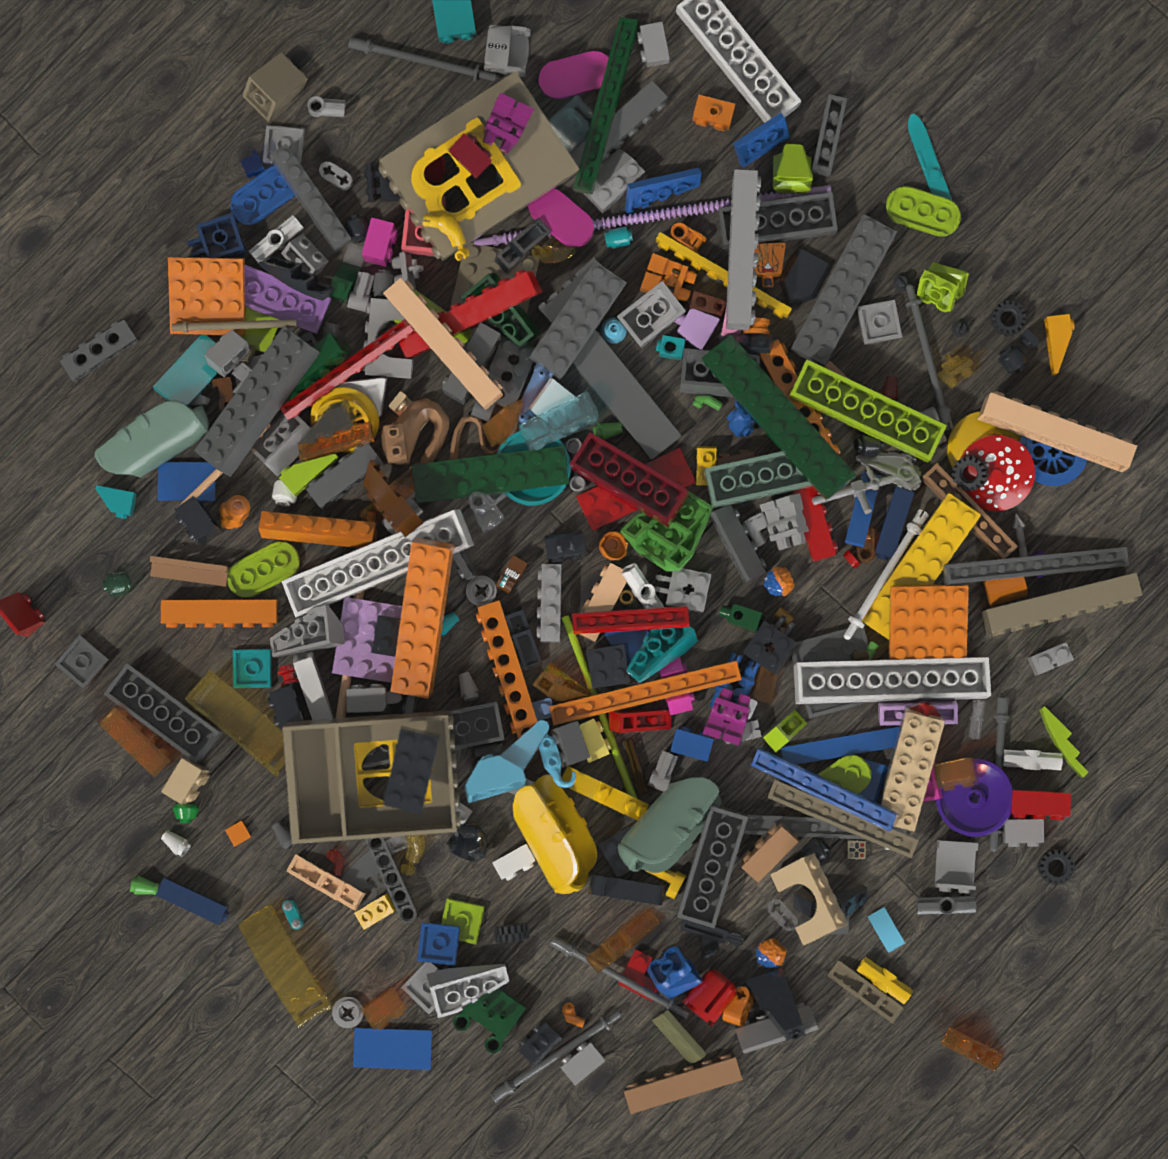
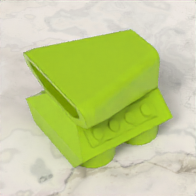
M786 144L783 152L773 157V189L777 193L806 194L811 191V181L813 180L811 157L806 155L803 145Z
M933 262L928 270H924L920 278L917 296L924 303L935 304L940 311L951 312L954 308L955 299L959 300L964 295L969 273Z

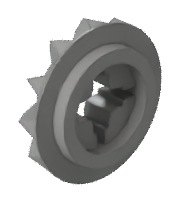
M486 576L473 578L469 581L466 588V595L469 601L476 606L492 603L497 593L495 583ZM476 585L481 588L487 587L485 590L487 597L482 594L476 596L479 592Z
M343 997L333 1006V1019L343 1028L355 1027L363 1018V1007L355 998ZM342 1006L346 1007L347 1009H349L350 1007L352 1008L354 1006V1009L351 1012L353 1018L350 1016L342 1018L345 1012Z

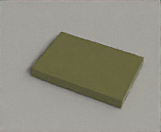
M669 1010L657 1015L652 1020L689 1064L702 1059L706 1055V1052Z

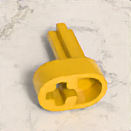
M668 869L660 873L648 872L670 883L666 896L675 900L686 875L679 871L674 873Z

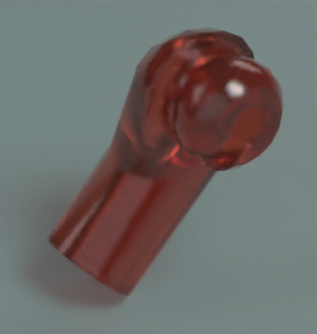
M330 849L327 851L326 857L335 865L333 875L342 877L345 858L338 850Z

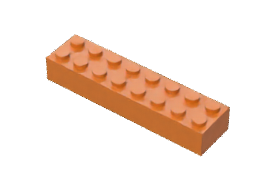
M418 537L411 543L390 692L427 699L433 693L454 544Z

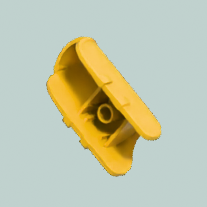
M547 774L538 778L533 785H526L519 789L513 802V815L554 892L569 894L581 890L586 885L589 878L588 872L597 861V849L586 827L585 819L580 817L574 807L575 803L571 798H568L563 788L555 783L551 774Z

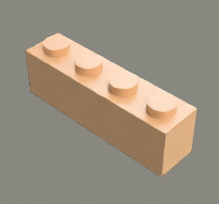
M610 563L609 567L604 566L600 574L603 577L600 584L595 583L591 591L594 594L591 601L587 599L582 608L585 611L584 613L613 610L627 583L621 574L623 569ZM588 633L580 635L584 636L585 638L593 642H596L600 633Z

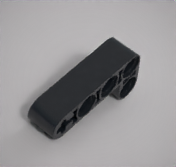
M591 874L588 894L663 906L666 886Z

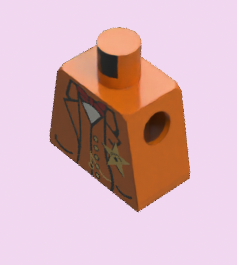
M785 243L758 244L757 249H754V253H758V258L753 272H757V277H762V287H774L773 277H780L782 273Z

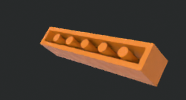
M266 511L261 512L258 528L262 538L363 548L375 543L378 534L374 522Z
M161 600V624H166V628H178V624H185V628H197V624H204L205 628H216V624H224V628H235V624H243L245 628H253L254 624H262V627L270 628L273 627V624H278V600Z

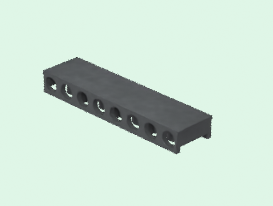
M594 330L572 362V365L621 423L649 460L652 461L678 440L681 434L599 333Z

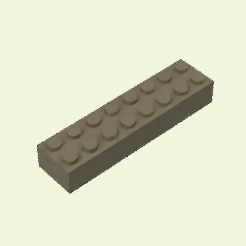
M1137 573L988 609L982 611L981 614L986 634L992 633L994 637L1007 633V629H1011V632L1025 629L1027 624L1030 627L1044 624L1043 620L1048 619V623L1063 619V615L1071 618L1082 615L1081 611L1083 610L1087 614L1100 610V606H1104V609L1118 606L1120 601L1123 604L1138 601L1137 597L1142 596V591Z

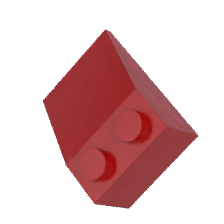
M20 592L0 599V615L15 634L29 637L46 623L42 619L45 616L38 608L34 609L31 605L33 601L26 593L22 594Z

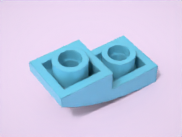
M885 907L868 916L889 953L905 944L903 937Z

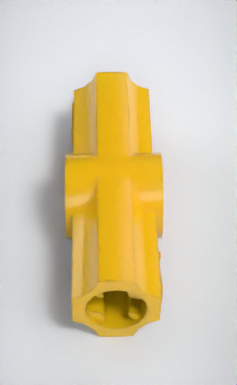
M866 956L856 969L861 975L871 980L872 984L883 992L889 993L903 1004L909 1000L913 993V990L900 982L895 975L885 968L879 967Z

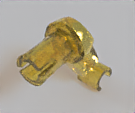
M536 245L534 248L537 250L532 249V255L535 258H540L543 263H560L571 257L576 252V247L580 248L582 246L569 247L562 245L557 248Z
M424 834L406 836L409 847L405 858L409 862L400 867V872L406 873V876L415 873L414 863L418 864L425 850Z

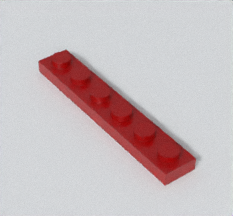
M688 606L572 614L574 634L689 627Z

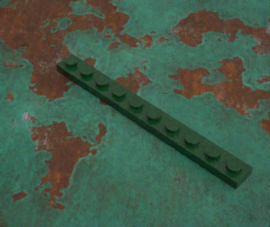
M623 17L619 19L581 157L579 171L573 187L575 192L593 194L639 26L637 19Z

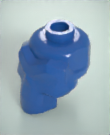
M736 400L734 405L737 409L727 416L729 429L737 437H748L754 431L755 420Z

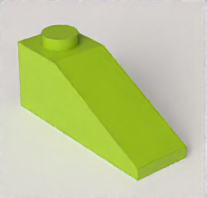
M336 454L295 464L292 467L287 466L280 472L281 476L279 479L295 496H298L308 487L312 480L323 474L339 458Z

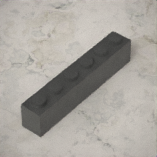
M653 81L615 113L602 163L611 156L610 152L613 149L618 150L625 143L624 140L628 136L633 137L639 131L638 127L640 125H646L652 120V115L656 111L661 112L667 106L668 97ZM586 140L570 153L578 168Z
M287 144L271 153L270 160L332 250L337 252L349 244L351 237Z

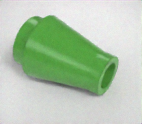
M620 422L597 423V426H593L594 435L604 441L623 433Z
M140 876L133 877L130 892H134V894L156 895L159 884Z

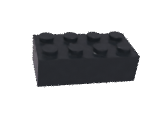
M401 726L383 806L422 814L440 734Z

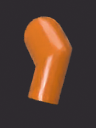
M565 1003L562 1007L565 1021L582 1028L585 1019L576 1015L572 1003Z

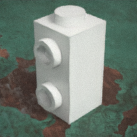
M525 844L494 861L493 865L501 880L506 878L508 881L517 876L516 871L520 869L526 871L534 866L533 862L536 859L530 847Z

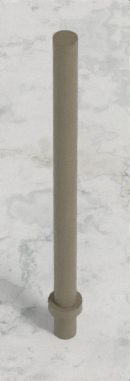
M297 319L202 323L183 321V323H173L172 331L188 333L193 330L283 328V326L297 327L298 322Z

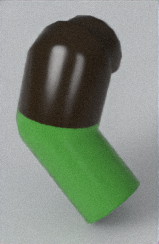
M871 641L866 650L860 652L855 650L852 652L851 657L855 661H870L879 645Z

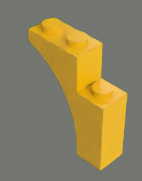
M567 766L562 777L563 781H570L572 772H575L576 781L568 788L635 820H639L649 807V804Z

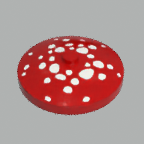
M1002 434L986 435L973 441L962 453L960 459L965 456L976 455V457H981L982 461H986L987 464L985 465L989 467L987 472L990 474L984 486L973 491L965 490L967 495L981 509L1003 511L1013 508L1021 503L1031 491L1035 479L1034 462L1027 448L1018 440ZM967 466L964 470V476L968 480H975L977 477L976 468Z

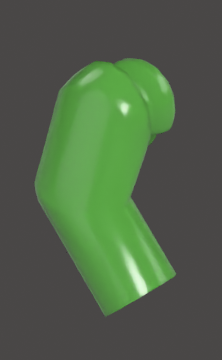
M697 395L693 402V406L696 408H702L703 404H707L717 411L723 404L710 395Z

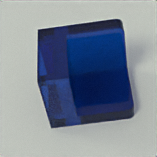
M256 150L253 151L254 155L240 161L249 179L265 171Z

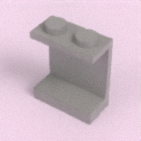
M937 840L934 887H939V891L951 892V888L959 889V893H970V890H976V886H974V871L978 843Z

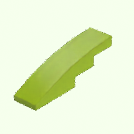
M1045 706L1039 709L1041 717L1054 745L1068 765L1080 778H1083L1088 771L1075 759L1080 752L1067 740L1072 733Z

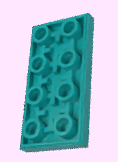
M200 335L158 380L153 389L167 401H180L189 406L218 374L217 371L208 365L204 356L207 350L216 343L207 335Z

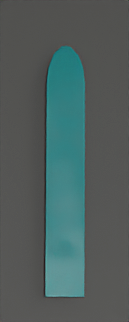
M912 114L908 120V131L931 194L952 200L926 128L920 118Z

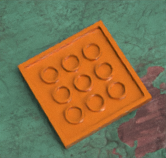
M168 257L170 334L224 335L231 330H193L188 333L172 331L173 323H183V321H188V323L246 321L245 258ZM232 329L238 335H246V329Z
M967 584L891 585L889 660L967 658L969 586Z

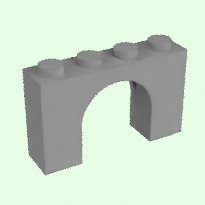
M371 298V302L367 303V314H370L369 321H366L365 333H368V340L364 341V347L377 339L378 332L384 324L393 320L402 321L405 319L389 300ZM382 353L377 360L366 364L362 371H365V375L412 379L414 360L391 358Z

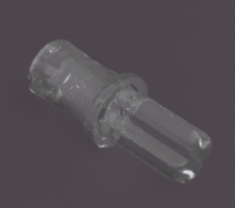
M973 700L972 717L969 718L971 720L969 737L972 739L981 738L982 723L985 721L983 719L985 701Z

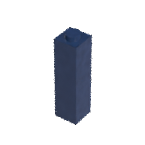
M899 487L894 488L873 553L877 555L878 559L888 561L894 555L914 492Z
M168 877L163 878L155 895L217 925H220L222 922L225 923L230 914L227 911L229 906Z

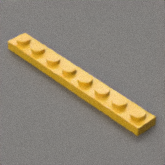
M660 232L658 234L656 243H658L657 246L664 251L670 250L674 252L676 258L682 261L686 259L691 262L690 265L693 268L705 270L710 278L714 280L718 278L724 282L723 285L728 287V271ZM752 287V291H756L757 305L765 309L766 307L772 309V313L780 318H783V316L785 318L788 317L792 308L756 287Z

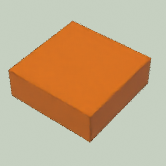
M242 820L225 830L234 847L252 837Z

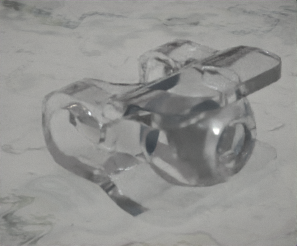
M474 492L469 496V505L475 513L477 523L484 534L487 533V530H492L501 521L505 520L501 511L491 504L483 493ZM481 499L483 504L478 507L475 506L474 502Z

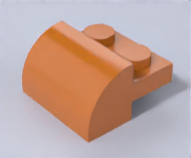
M1024 577L982 581L991 608L1028 596Z

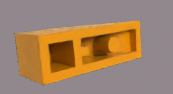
M1070 314L1048 316L1044 319L1051 376H1055L1059 372L1072 330H1074V320L1070 319Z

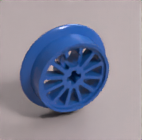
M1024 436L1021 437L1020 442L1027 448L1032 459L1040 461L1035 466L1034 480L1038 483L1048 486L1067 484L1077 478L1086 465L1087 460L1075 455L1074 457L1064 455L1062 450L1040 442L1032 444V439ZM1034 447L1041 448V457H1037L1034 455ZM1051 448L1057 452L1053 457L1051 453H1048ZM1060 457L1071 460L1072 464L1070 465V467H1068L1060 459ZM1046 460L1045 471L1042 472L1038 467ZM1056 461L1065 469V472H1058ZM1051 462L1055 473L1054 475L1048 473Z

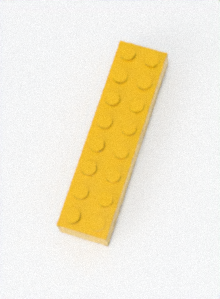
M948 492L883 585L862 622L889 640L890 586L932 585L942 572L943 566L949 562L975 525L981 513Z

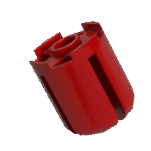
M717 970L706 971L701 977L703 982L692 988L682 1001L694 1013L708 1022L710 1026H713L737 996L735 985Z

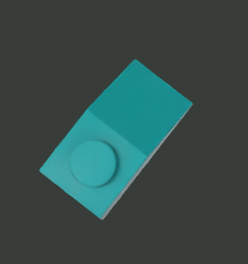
M96 485V491L108 509L115 513V517L127 519V516L133 517L136 493Z

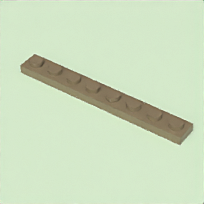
M774 780L767 797L909 858H912L919 841L893 829L889 832L820 798L777 780Z

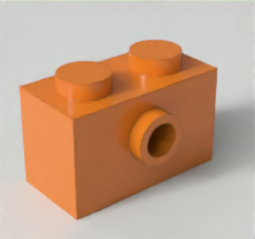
M698 95L692 121H695V124L699 126H714V129L719 131L729 130L735 104Z

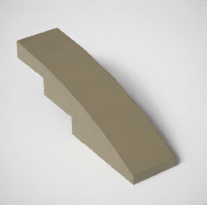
M839 960L828 974L829 978L892 1024H894L904 1010L901 1005Z

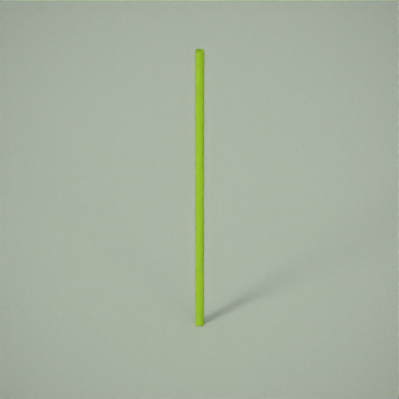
M569 615L562 617L591 696L598 695L597 689L592 688L590 671L577 636L573 633ZM606 713L600 714L598 717L612 748L611 751L627 794L637 799L613 732L609 730V721Z

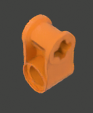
M683 223L674 224L670 231L671 239L697 254L702 243L707 241L706 237ZM677 228L682 229L684 235L677 237L674 234V230Z
M740 986L736 988L738 996L724 1010L723 1020L742 1027L746 1023L754 1000L746 987Z

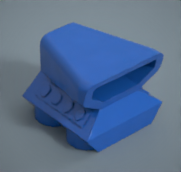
M678 946L667 949L661 959L653 960L649 964L648 969H646L657 989L668 999L684 993L703 982L692 961L683 955Z

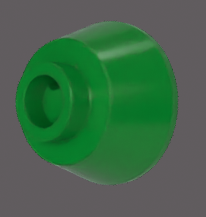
M178 803L173 806V811L176 819H180V823H191V819L196 818L199 807L197 804Z

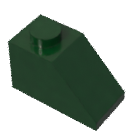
M342 262L330 286L333 287V295L330 298L348 304L351 291H353L361 268Z

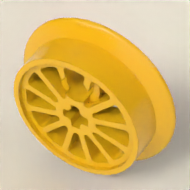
M349 387L333 388L329 394L318 398L311 409L310 420L313 431L324 445L335 451L355 452L354 449L361 443L364 445L366 443L370 444L378 432L379 415L374 403L364 393ZM337 403H343L340 407V410L337 406ZM332 406L336 414L330 411L328 407ZM350 406L353 408V412L348 413L344 408ZM359 410L361 415L356 416L357 411ZM322 413H325L326 415H328V416H329L330 418H332V419L323 418V414H322ZM361 419L365 420V424L354 423ZM323 423L331 424V426L325 427ZM335 429V432L332 435L328 433V431ZM356 429H363L365 432L361 434ZM338 432L340 433L339 440L334 438ZM344 433H345V435H346L348 441H344V440H343V435H344ZM350 433L356 436L357 439H353Z

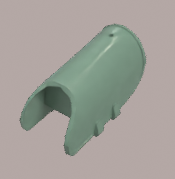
M165 401L146 413L140 414L135 418V421L120 429L115 436L95 451V458L100 467L108 472L135 475L142 478L202 440L209 431L210 423L202 405L193 409L180 401Z
M693 777L670 783L665 791L626 833L620 844H618L619 856L624 864L633 872L644 869L648 872L660 873L672 867L686 851L688 852L691 849L692 843L702 832L711 804L721 805L718 787L710 779L708 780L703 777Z

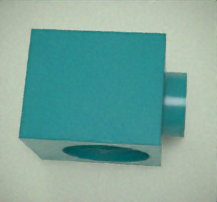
M663 335L662 340L657 342L656 351H660L659 357L682 360L685 339ZM672 343L676 349L673 352H668L665 349V345Z

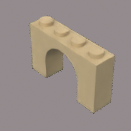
M815 854L803 857L770 874L778 892L791 888L796 884H802L807 886L816 898L817 909L814 917L795 928L803 946L848 925Z

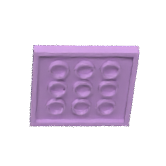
M348 597L344 598L340 622L343 625L345 645L336 646L332 673L392 683L395 657L373 654L372 647L377 615L401 619L402 606Z

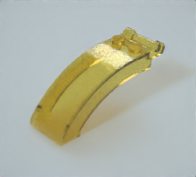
M209 670L186 696L185 700L277 777L280 774L279 771L285 765V754L274 766L270 763L284 748L283 730L276 727L275 723L212 670Z
M272 904L238 924L261 969L299 1028L305 1026L304 1023L322 1012L333 1009L331 1002L304 961ZM317 1001H322L321 1005L301 1017L298 1014Z

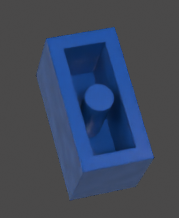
M681 726L680 730L676 729L670 752L708 762L714 739H711L709 735L703 734V732H699V735L691 733L692 729Z

